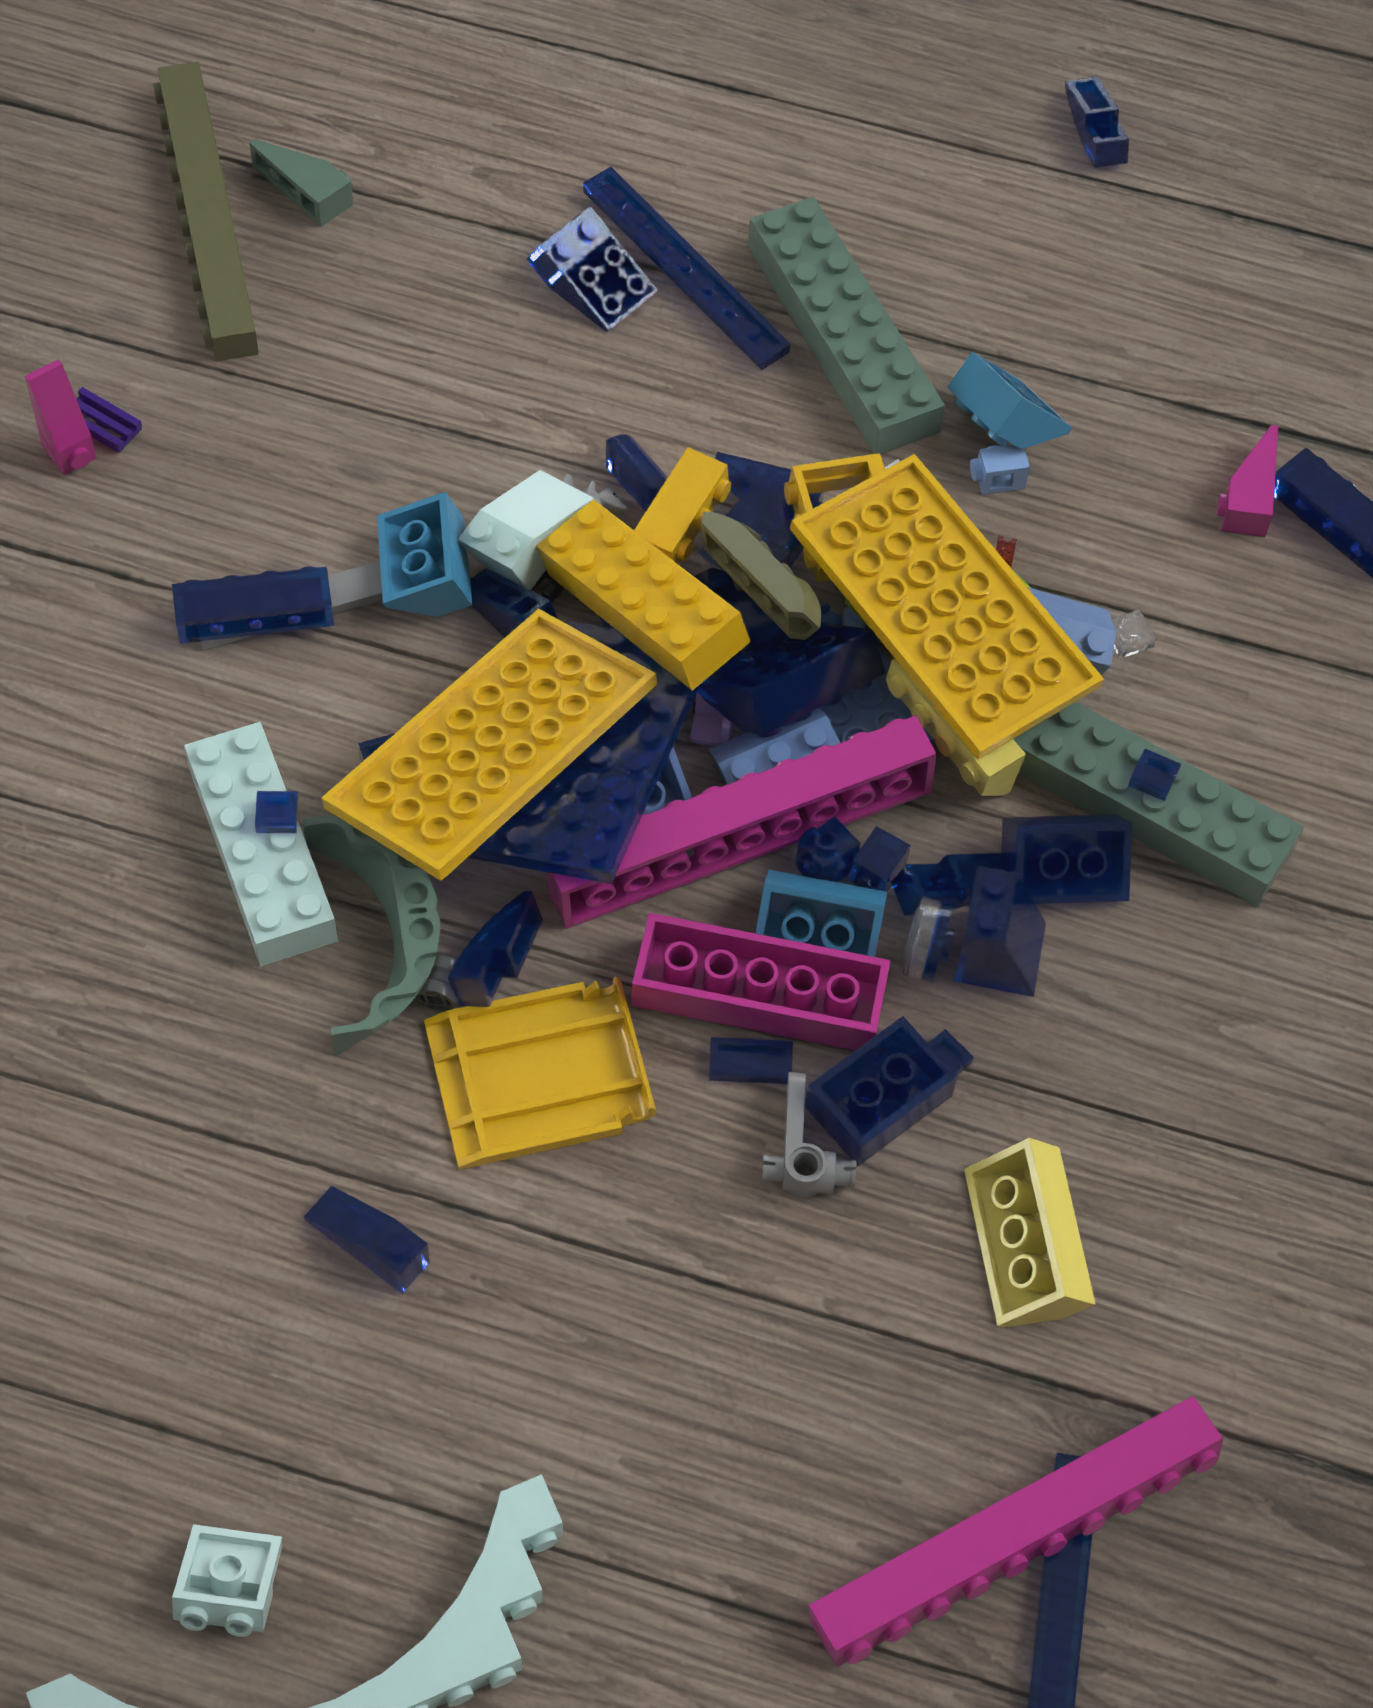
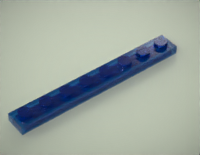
M611 166L583 182V192L761 370L790 353V343Z

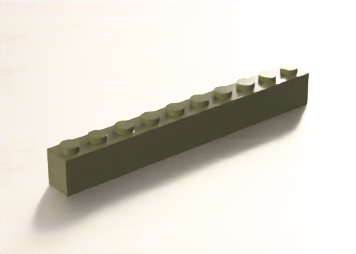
M199 62L159 67L157 69L160 82L153 83L156 103H164V108L158 109L162 130L169 129L170 133L163 135L167 157L174 156L175 161H169L172 183L180 182V187L174 188L178 210L185 209L186 212L184 215H179L183 237H191V242H185L189 264L196 263L197 269L190 270L194 292L202 291L203 297L196 298L200 320L207 319L208 325L202 326L205 347H213L215 361L258 355L256 330Z

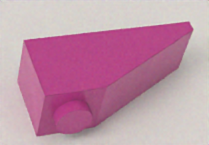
M59 359L26 375L25 380L41 444L62 474L65 475L75 469L83 468L90 461L96 459L92 436Z
M1271 425L1230 479L1226 494H1219L1216 515L1222 516L1221 531L1266 537L1273 517L1278 426Z

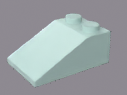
M539 470L480 509L458 540L477 563L530 591L546 570L536 545L594 498Z

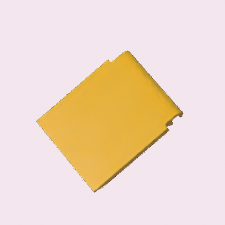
M614 977L613 984L607 988H599L598 982L594 981L585 989L584 982L451 1009L424 1020L459 1170L621 1135L622 1126L646 1121L657 1113L622 982L618 977Z

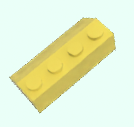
M896 659L891 660L886 677L890 692L894 697L901 699L910 709L912 717L917 716L922 727H925L935 739L938 750L944 756H949L959 768L963 780L968 785L974 786L981 796H1005L1010 793L1026 755L1014 739L977 759Z
M1027 1138L965 1168L966 1182L997 1326L1003 1328L1061 1320L1096 1305L1060 1148Z

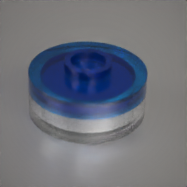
M922 897L907 935L902 975L930 983L934 982L939 960L948 961L955 930L949 929L948 926L954 904Z

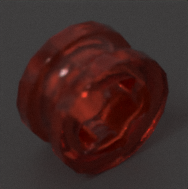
M999 535L996 551L1011 567L1017 538L1007 541L1003 535Z

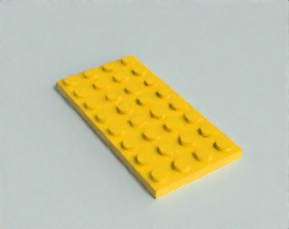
M915 454L791 521L790 530L977 759L982 758L1101 687L1104 681L1102 675Z
M537 609L321 797L324 809L442 881L657 685L656 673L548 613Z

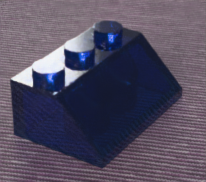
M1116 814L1002 817L1001 857L1012 903L1014 905L1130 901L1132 822Z

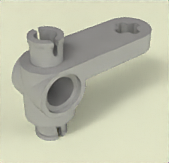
M788 1072L783 1157L763 1154L762 1182H782V1191H788L791 1195L804 1199L811 1198L818 1193L833 1194L834 1186L855 1188L856 1160H836V1152L822 1151L814 1144L803 1143L806 1074ZM807 1166L815 1173L803 1176L797 1173L795 1168Z

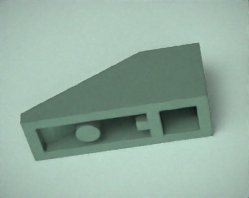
M257 139L249 142L252 166L319 226H323L353 205V184L350 177L343 170L335 168L329 161Z

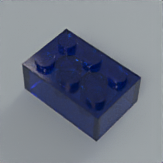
M902 1016L807 1086L804 1107L851 1160H856V1165L860 1166L951 1098L958 1075L908 1020Z

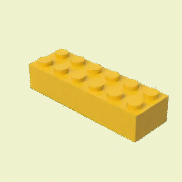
M594 499L536 545L550 577L692 691L751 642L741 613Z

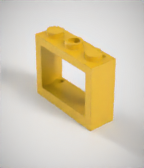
M877 453L792 466L789 482L784 484V494L787 504L793 505L795 511L794 519L813 509L809 494L852 488L885 470L881 455ZM804 547L805 565L808 569L812 568L816 582L831 580Z

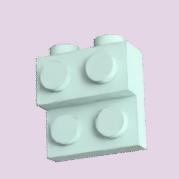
M193 1524L172 1596L173 1620L180 1621L182 1626L194 1631L203 1630L207 1625L225 1627L228 1633L237 1637H246L252 1631L263 1632L273 1597V1581L282 1550V1537Z

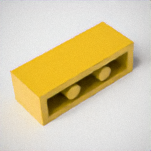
M687 447L634 531L678 565L681 560L686 561L692 553L694 539L699 531H702L701 519L703 512H713L717 503H723L730 492L731 482L728 477V465Z

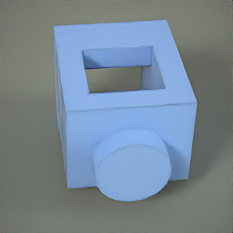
M993 445L980 449L978 458L970 460L972 479L979 482L982 495L1025 489L1030 469L1025 449H1020L1015 445H1006L1005 447Z

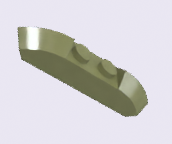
M704 511L701 519L704 550L790 639L806 640L817 631L821 624V609L817 596L806 581L794 576L787 564H781L772 555L768 545L764 541H760L762 536L755 530L727 516Z

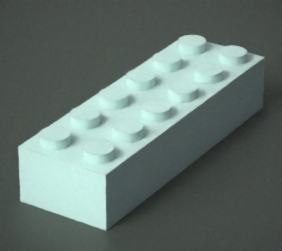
M261 722L185 744L184 747L191 776L260 967L338 942L335 918Z

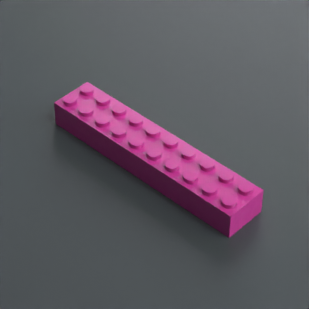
M917 716L905 720L901 718L892 720L883 728L869 733H857L840 744L821 746L810 755L796 760H783L772 769L758 774L754 772L748 773L734 783L723 787H710L696 797L685 801L675 800L658 811L647 815H634L620 825L609 829L605 827L596 829L587 837L573 842L565 841L558 843L549 851L543 852L548 892L564 928H571L932 793L936 752ZM692 848L694 854L688 858L686 850Z

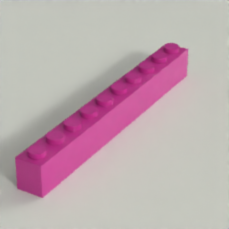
M1192 1396L809 1604L810 1622L836 1667L847 1661L849 1664L858 1663L871 1654L873 1647L887 1639L889 1642H895L905 1637L916 1623L926 1618L929 1621L940 1618L950 1610L951 1604L964 1597L973 1599L980 1596L990 1587V1583L1004 1575L1007 1578L1018 1575L1027 1568L1029 1561L1042 1554L1048 1557L1058 1553L1066 1546L1067 1540L1080 1533L1086 1536L1096 1532L1105 1524L1107 1518L1118 1512L1125 1515L1134 1511L1143 1503L1145 1497L1156 1491L1159 1494H1164L1172 1490L1180 1483L1182 1477L1193 1471L1197 1473L1207 1471L1219 1460L1223 1438L1197 1400Z

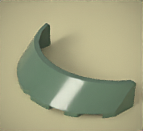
M329 815L303 820L308 849L341 862L367 883L379 899L388 917L394 947L393 966L387 989L374 996L369 1016L358 1023L331 1028L334 1055L337 1056L396 1018L420 992L436 960L440 941V915L436 911L438 906L437 896L426 871L339 817Z

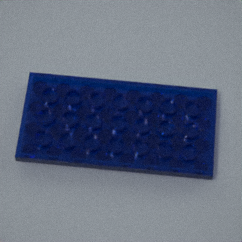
M566 621V624L655 672L657 685L467 858L612 884L700 685L693 691L615 628Z

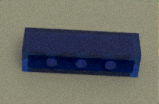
M1304 448L1276 471L1274 497L1373 578V501L1360 492L1350 480L1344 479L1328 466L1323 458L1316 456L1308 448Z
M307 566L299 570L282 572L266 571L261 574L247 576L229 575L220 579L188 580L184 583L172 584L175 620L180 644L334 626L327 566L317 568Z

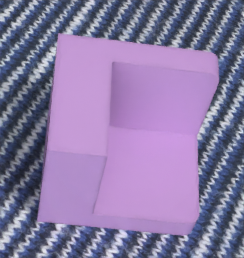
M702 683L698 686L695 715L690 734V741L692 743L717 746L729 741L736 707L737 689Z

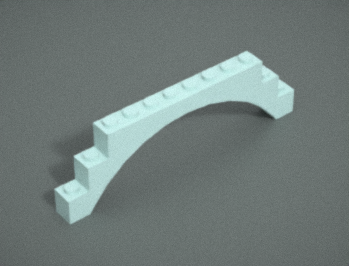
M542 1474L500 1492L495 1514L480 1558L458 1598L427 1636L380 1675L334 1700L309 1708H436L445 1703L449 1707H454L470 1700L474 1696L473 1691L489 1684L491 1688H498L510 1683L517 1677L516 1672L522 1670V1660L505 1618L512 1616L513 1620L524 1618L535 1612L538 1608L537 1604L543 1602L542 1588L526 1551L532 1549L534 1553L547 1550L558 1542L557 1538L563 1536V1522ZM72 1674L65 1675L26 1692L31 1708H139L115 1699L81 1681Z

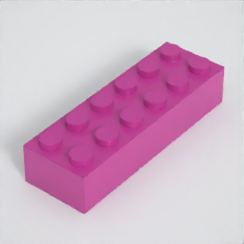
M649 913L632 982L631 1006L872 1054L891 960Z

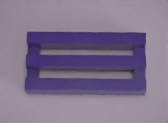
M84 387L78 391L79 396L76 400L81 412L95 420L96 424L101 427L108 428L122 436L119 439L85 419L90 434L94 439L120 453L142 430L141 420Z

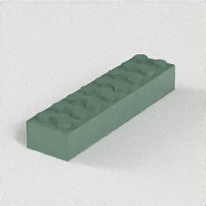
M813 196L750 218L748 248L873 453L883 454L940 433L945 404L815 197Z
M1074 702L1014 738V741L1026 754L1018 772L1019 775L1256 907H1259L1292 855L1304 829V826L1078 702Z

